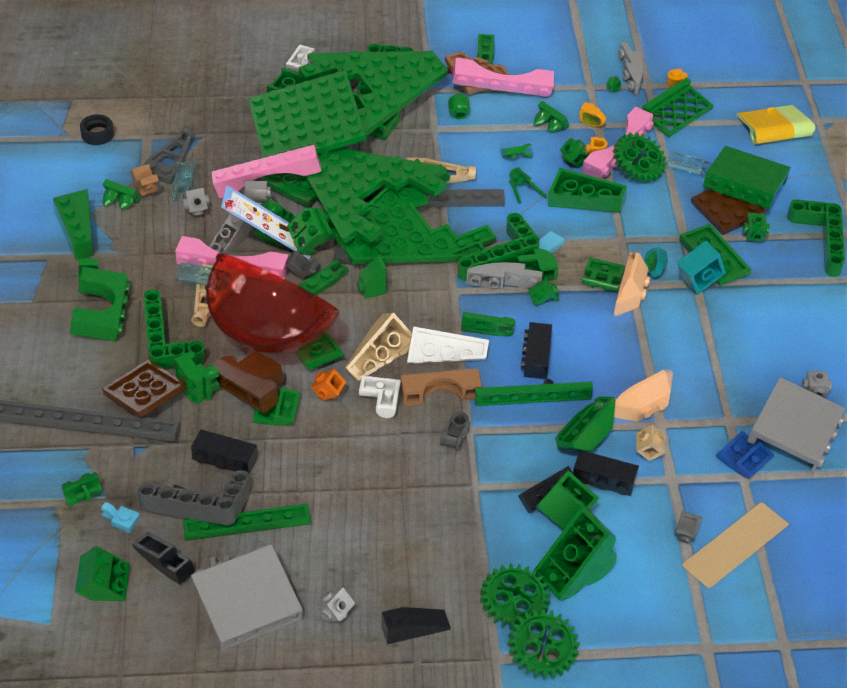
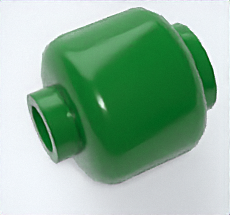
M457 93L449 98V114L452 117L464 119L469 115L471 111L470 101L466 95Z

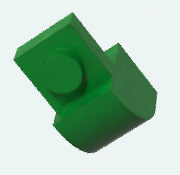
M534 248L533 254L517 256V263L525 264V269L543 272L542 281L545 279L548 281L557 280L558 264L553 254L549 251Z

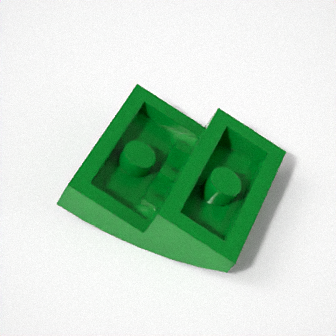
M281 387L280 392H278L279 402L265 413L255 409L252 422L264 425L293 424L300 392Z

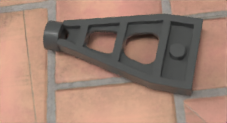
M188 127L183 128L177 137L150 156L143 165L149 164L152 174H157L159 181L171 185L180 173L191 141L195 137L194 131ZM174 147L182 149L180 153H176L170 150ZM164 157L175 160L172 166L160 163L159 161Z

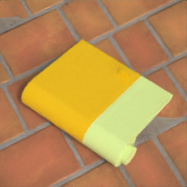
M794 105L737 113V117L750 128V139L754 145L809 137L815 132V124Z

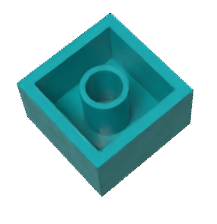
M707 241L696 246L692 252L683 256L677 262L684 282L696 295L726 274L720 254Z

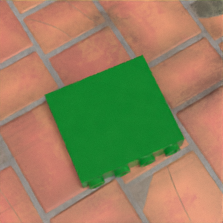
M724 146L707 170L703 187L770 209L772 200L782 184H786L791 167Z

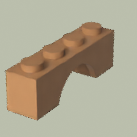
M478 368L401 375L400 384L403 406L423 404L424 399L430 393L440 390L456 394L461 401L475 399V388H482Z

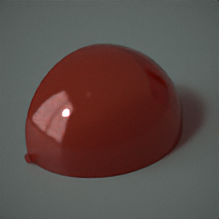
M218 253L216 255V262L211 269L206 287L208 309L221 331L240 345L267 354L294 353L318 342L330 331L336 322L340 310L321 297L249 262L225 253Z

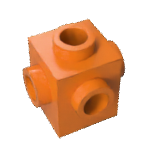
M331 369L326 372H319L314 377L315 381L310 388L319 398L325 401L330 398H336L346 384V381L335 369Z

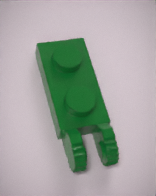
M478 34L477 57L484 60L489 59L488 63L492 64L494 58V35Z
M338 259L334 260L328 267L326 266L301 282L299 289L310 298H314L339 282L341 278L347 275L349 268L346 266L340 267L341 262Z
M463 312L462 331L507 337L514 334L512 327L515 326V320L511 317L501 318Z

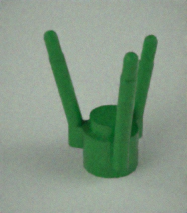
M519 167L511 170L509 174L511 180H509V183L519 204L521 199L516 185H523L525 182L544 198H547V195L530 181L532 178Z

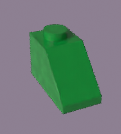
M381 255L373 259L359 273L357 288L359 292H362L365 299L386 294V266Z

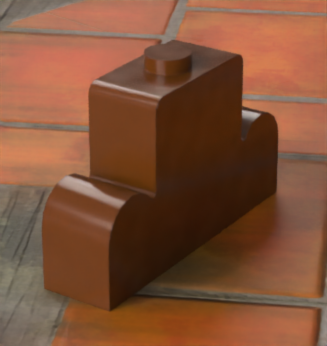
M254 351L238 363L233 356H224L213 363L219 372V377L216 379L220 387L262 413H265L279 402L277 386L284 379L281 365L273 359L266 357L258 351Z

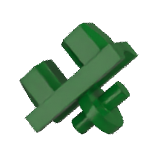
M96 472L83 474L79 480L74 482L68 481L63 483L61 487L66 504L69 507L83 500L86 502L92 501V496L103 492Z

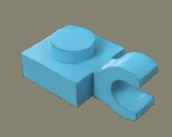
M105 502L101 507V510L104 511L101 516L105 519H110L111 526L131 533L140 519V513L123 506L117 510L113 505Z

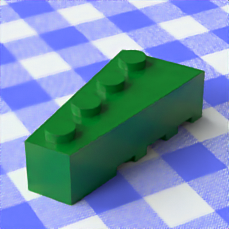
M559 168L548 192V207L621 212L626 200L627 186Z
M88 189L53 198L56 217L75 260L94 256Z

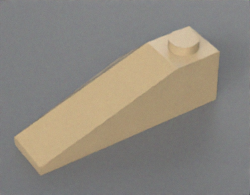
M394 313L382 314L370 328L346 364L345 369L356 381H360L362 376H368L397 357L406 354L410 349L412 332Z

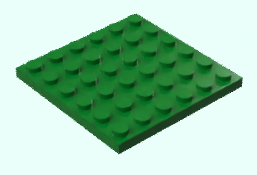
M346 70L248 98L263 158L314 145L317 154L367 140Z

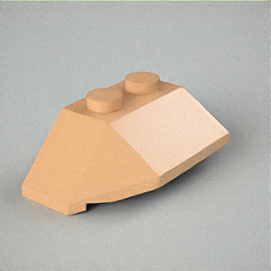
M630 252L615 304V316L638 308L641 300H645L647 289H644V287L648 288L650 277L647 276L648 267L640 253Z
M662 370L620 394L615 399L614 418L638 422L644 418H649L659 410H664L669 404L673 372L671 370Z

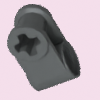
M461 411L453 413L446 428L443 430L440 445L444 446L446 444L455 447L458 451L461 450L469 426V417L466 413Z

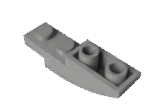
M621 42L618 57L622 60L624 66L622 77L626 80L628 89L636 97L639 94L642 82V58L639 51H632L627 42Z
M490 263L468 268L466 284L502 290L504 285L532 288L542 282L543 272L525 269V264Z

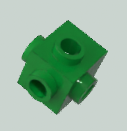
M570 138L559 149L563 154L562 158L568 164L571 163L578 168L590 155L585 149L586 145L579 139L576 141Z
M748 213L746 222L743 223V233H746V241L764 242L766 234L769 235L770 224H767L766 214Z

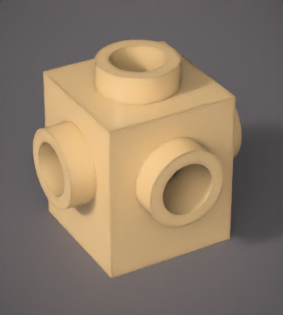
M653 425L637 432V452L648 461L665 454L666 438L664 433Z

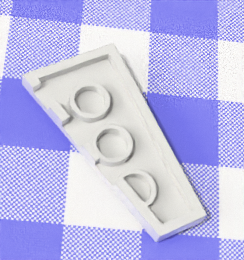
M413 327L407 365L486 360L489 340Z

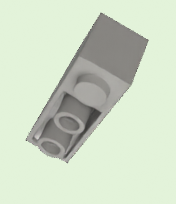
M230 213L209 247L220 253L229 254L246 239L253 226Z

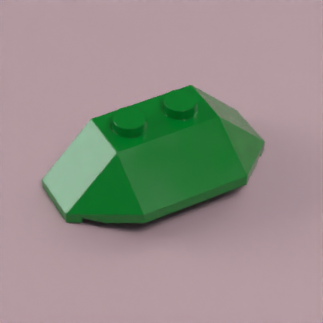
M599 396L594 400V403L580 410L555 437L557 446L574 451L592 452L595 450L596 446L613 428L615 397Z

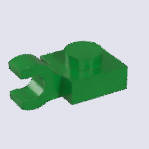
M528 143L523 146L500 149L501 156L507 155V159L518 157L517 154L521 153L525 157H530L533 153H527L526 148L532 146V144Z

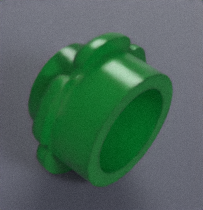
M617 76L610 77L607 81V89L612 93L620 89V79Z

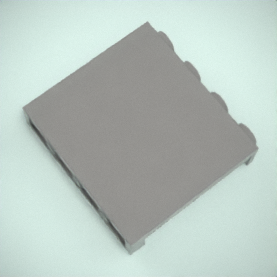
M780 377L758 417L747 442L754 445L759 438L813 464L814 466L810 473H814L816 467L821 468L826 458L822 456L823 453L828 454L832 446L829 440L834 441L839 431L835 429L836 426L841 427L845 419L842 416L845 408Z
M272 545L257 547L253 552L239 554L234 559L226 562L220 561L211 568L199 569L191 575V586L195 587L218 638L217 644L220 651L302 619L303 609Z

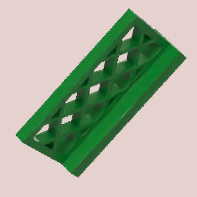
M687 77L642 106V110L661 116V119L653 117L652 122L668 138L714 107L712 103L690 86L691 80ZM689 92L694 98L686 97V94ZM675 101H683V105L675 104ZM686 102L694 103L695 107L686 106ZM698 103H699V104H704L706 107H705V108L698 107ZM664 108H672V112L664 111ZM675 109L684 110V114L675 113ZM687 111H695V115H689ZM664 116L673 117V121L664 120ZM676 118H683L684 122H676ZM665 125L673 126V129L669 131Z

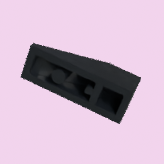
M401 607L382 612L381 627L387 645L451 629L445 610Z

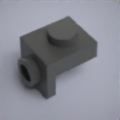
M294 251L286 266L299 278L303 279L315 273L318 260L315 258L309 262L298 251Z
M682 511L674 536H677L679 541L685 543L695 542L702 517Z

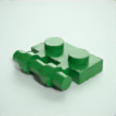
M589 257L585 268V275L590 277L583 276L581 283L588 284V287L594 288L596 286L604 288L605 291L610 292L612 290L617 292L619 284L613 282H621L625 266Z

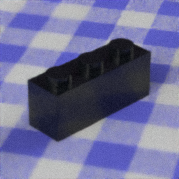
M529 322V330L525 329L524 341H527V344L523 343L522 355H526V358L522 357L521 369H524V377L547 379L552 324Z
M200 429L191 446L192 460L234 472L242 470L250 474L258 458L256 444Z
M580 450L574 465L573 474L583 484L631 496L637 479L639 465Z

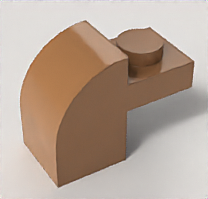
M149 164L134 168L129 172L135 189L140 196L158 191L156 183L159 179L157 174H152Z

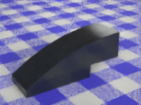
M149 532L132 544L133 548L151 565L179 585L195 572L191 559L178 553L174 545Z

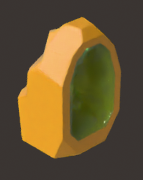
M585 102L582 105L579 120L583 124L600 127L606 123L605 115L599 108L595 107V104Z

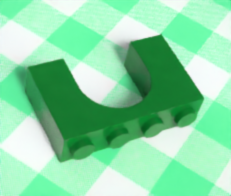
M82 267L78 293L103 297L112 306L102 311L74 307L70 334L116 342L117 334L121 335L123 323H119V321H123L125 309H122V306L126 307L128 296L124 294L129 293L130 282H127L128 274Z

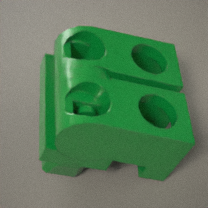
M306 208L287 225L292 239H295L294 244L300 254L314 255L318 245H323L326 240H332L335 237V229L330 228L328 225L330 218L328 214L323 213L321 208Z
M192 351L174 359L176 377L185 382L186 389L183 392L187 398L195 404L202 403L205 399L207 401L211 400L212 392L220 389L219 382L216 379L219 377L217 368L213 364L206 368L201 363L196 365V356Z

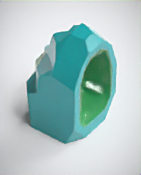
M660 247L647 251L644 262L648 267V273L652 277L661 276L668 262L667 251Z

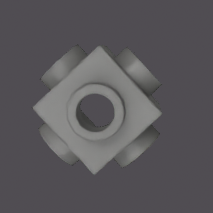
M199 188L184 192L185 199L182 200L184 210H188V213L193 212V216L204 214L203 210L208 209L207 206L210 205L208 195H205L204 189ZM194 200L198 201V205L194 204Z
M807 371L806 378L802 380V388L826 399L828 391H831L832 382L828 379L827 371Z
M337 587L324 592L320 596V601L315 606L325 621L340 622L347 617V612L354 606L355 602L343 587Z

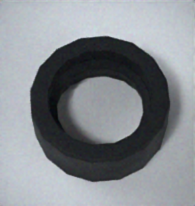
M90 115L85 117L80 123L81 138L88 144L102 145L109 142L114 136L112 120L105 115ZM94 127L105 128L103 131L100 132L88 131Z

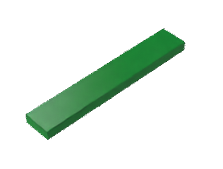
M592 382L475 388L474 402L475 406L591 400L593 384Z
M308 504L240 512L237 520L230 525L193 519L183 520L185 541L311 524Z

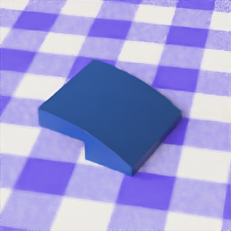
M741 431L717 453L716 457L736 473L750 479L774 454L761 441L754 445L747 442L749 436L744 431Z

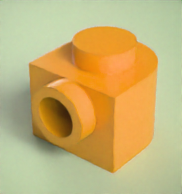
M682 69L670 70L667 75L666 86L671 88L686 77L688 78L687 73H683Z
M591 137L590 144L586 145V151L591 154L594 151L606 149L608 142L603 138Z

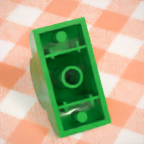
M581 506L533 571H537L536 575L538 577L543 576L542 581L548 584L547 587L559 600L568 599L578 593L585 584L590 585L601 580L613 568L617 559L616 554L612 550L616 537L586 506Z

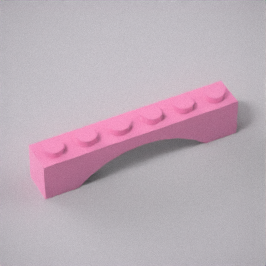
M456 58L453 66L452 84L550 97L554 87V71L537 69L523 75H503L489 71L473 60Z
M635 107L627 115L626 135L630 132L633 135L636 132L639 136L645 135L653 127V114ZM614 145L592 152L583 162L582 174L600 179L608 177L610 171L618 166L615 164L617 159L613 158L615 154L612 152L615 148Z
M314 145L212 171V179L218 197L223 198L226 185L238 192L245 186V181H253L265 175L275 173H292L307 176L321 172V166Z
M186 236L181 237L175 250L176 263L197 268H201L202 264L238 270L239 275L275 282L283 283L289 269L286 266L289 260L288 254L270 251L254 256H233L213 250L200 239Z

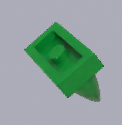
M544 101L538 104L539 111L535 116L534 126L541 125L550 120L548 132L557 131L560 128L565 131L570 125L566 116Z
M105 179L102 184L105 188L103 194L104 207L113 203L118 197H120L119 207L121 210L129 207L133 202L138 204L141 199L138 192L132 188Z

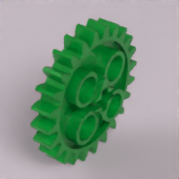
M630 132L628 135L624 134L620 137L612 151L615 153L613 158L617 159L615 164L620 165L618 170H624L623 175L629 174V179L634 177L635 182L640 179L641 183L645 181L648 183L651 181L655 182L657 178L659 179L665 171L664 167L667 163L664 161L667 158L662 156L664 151L659 150L661 146H656L655 140L651 142L650 136L646 139L644 134L639 136L637 132L634 135ZM644 150H647L645 155L642 156L640 160L633 166L632 163L642 154Z
M510 563L508 569L501 565L500 572L494 568L493 573H488L486 580H483L480 591L482 595L480 602L484 603L482 609L489 610L487 617L494 616V624L500 620L502 628L509 624V629L512 630L513 623L517 624L518 617L524 619L526 612L532 616L534 609L538 614L544 609L545 613H547L551 599H549L550 591L546 590L548 584L541 583L543 576L536 578V570L530 573L528 572L529 566L522 570L520 564L517 565V568H513V565ZM505 582H510L513 585H507ZM526 590L531 591L533 594H529V593H527V592H525V591H526ZM501 599L505 601V603H500L497 600ZM517 608H523L525 611H520Z
M534 609L532 616L526 612L524 619L518 617L517 624L513 623L511 628L513 631H510L508 635L511 639L508 640L507 646L512 647L508 653L515 655L512 662L519 661L518 669L525 667V675L532 671L534 679H536L538 674H541L543 680H545L547 674L550 675L551 679L555 678L556 673L562 676L564 670H570V664L574 665L576 661L574 657H577L579 651L576 649H578L580 643L575 641L578 638V634H572L575 627H567L569 620L566 619L562 622L560 620L562 614L554 617L553 610L550 611L549 615H546L544 609H542L540 614ZM548 627L549 633L546 639L545 649L542 655V661H538V655L542 646V639L545 634V628ZM531 629H538L540 631V634L533 633ZM552 635L560 636L561 640H555ZM526 648L533 649L535 654L528 653ZM552 654L557 660H550L547 655Z

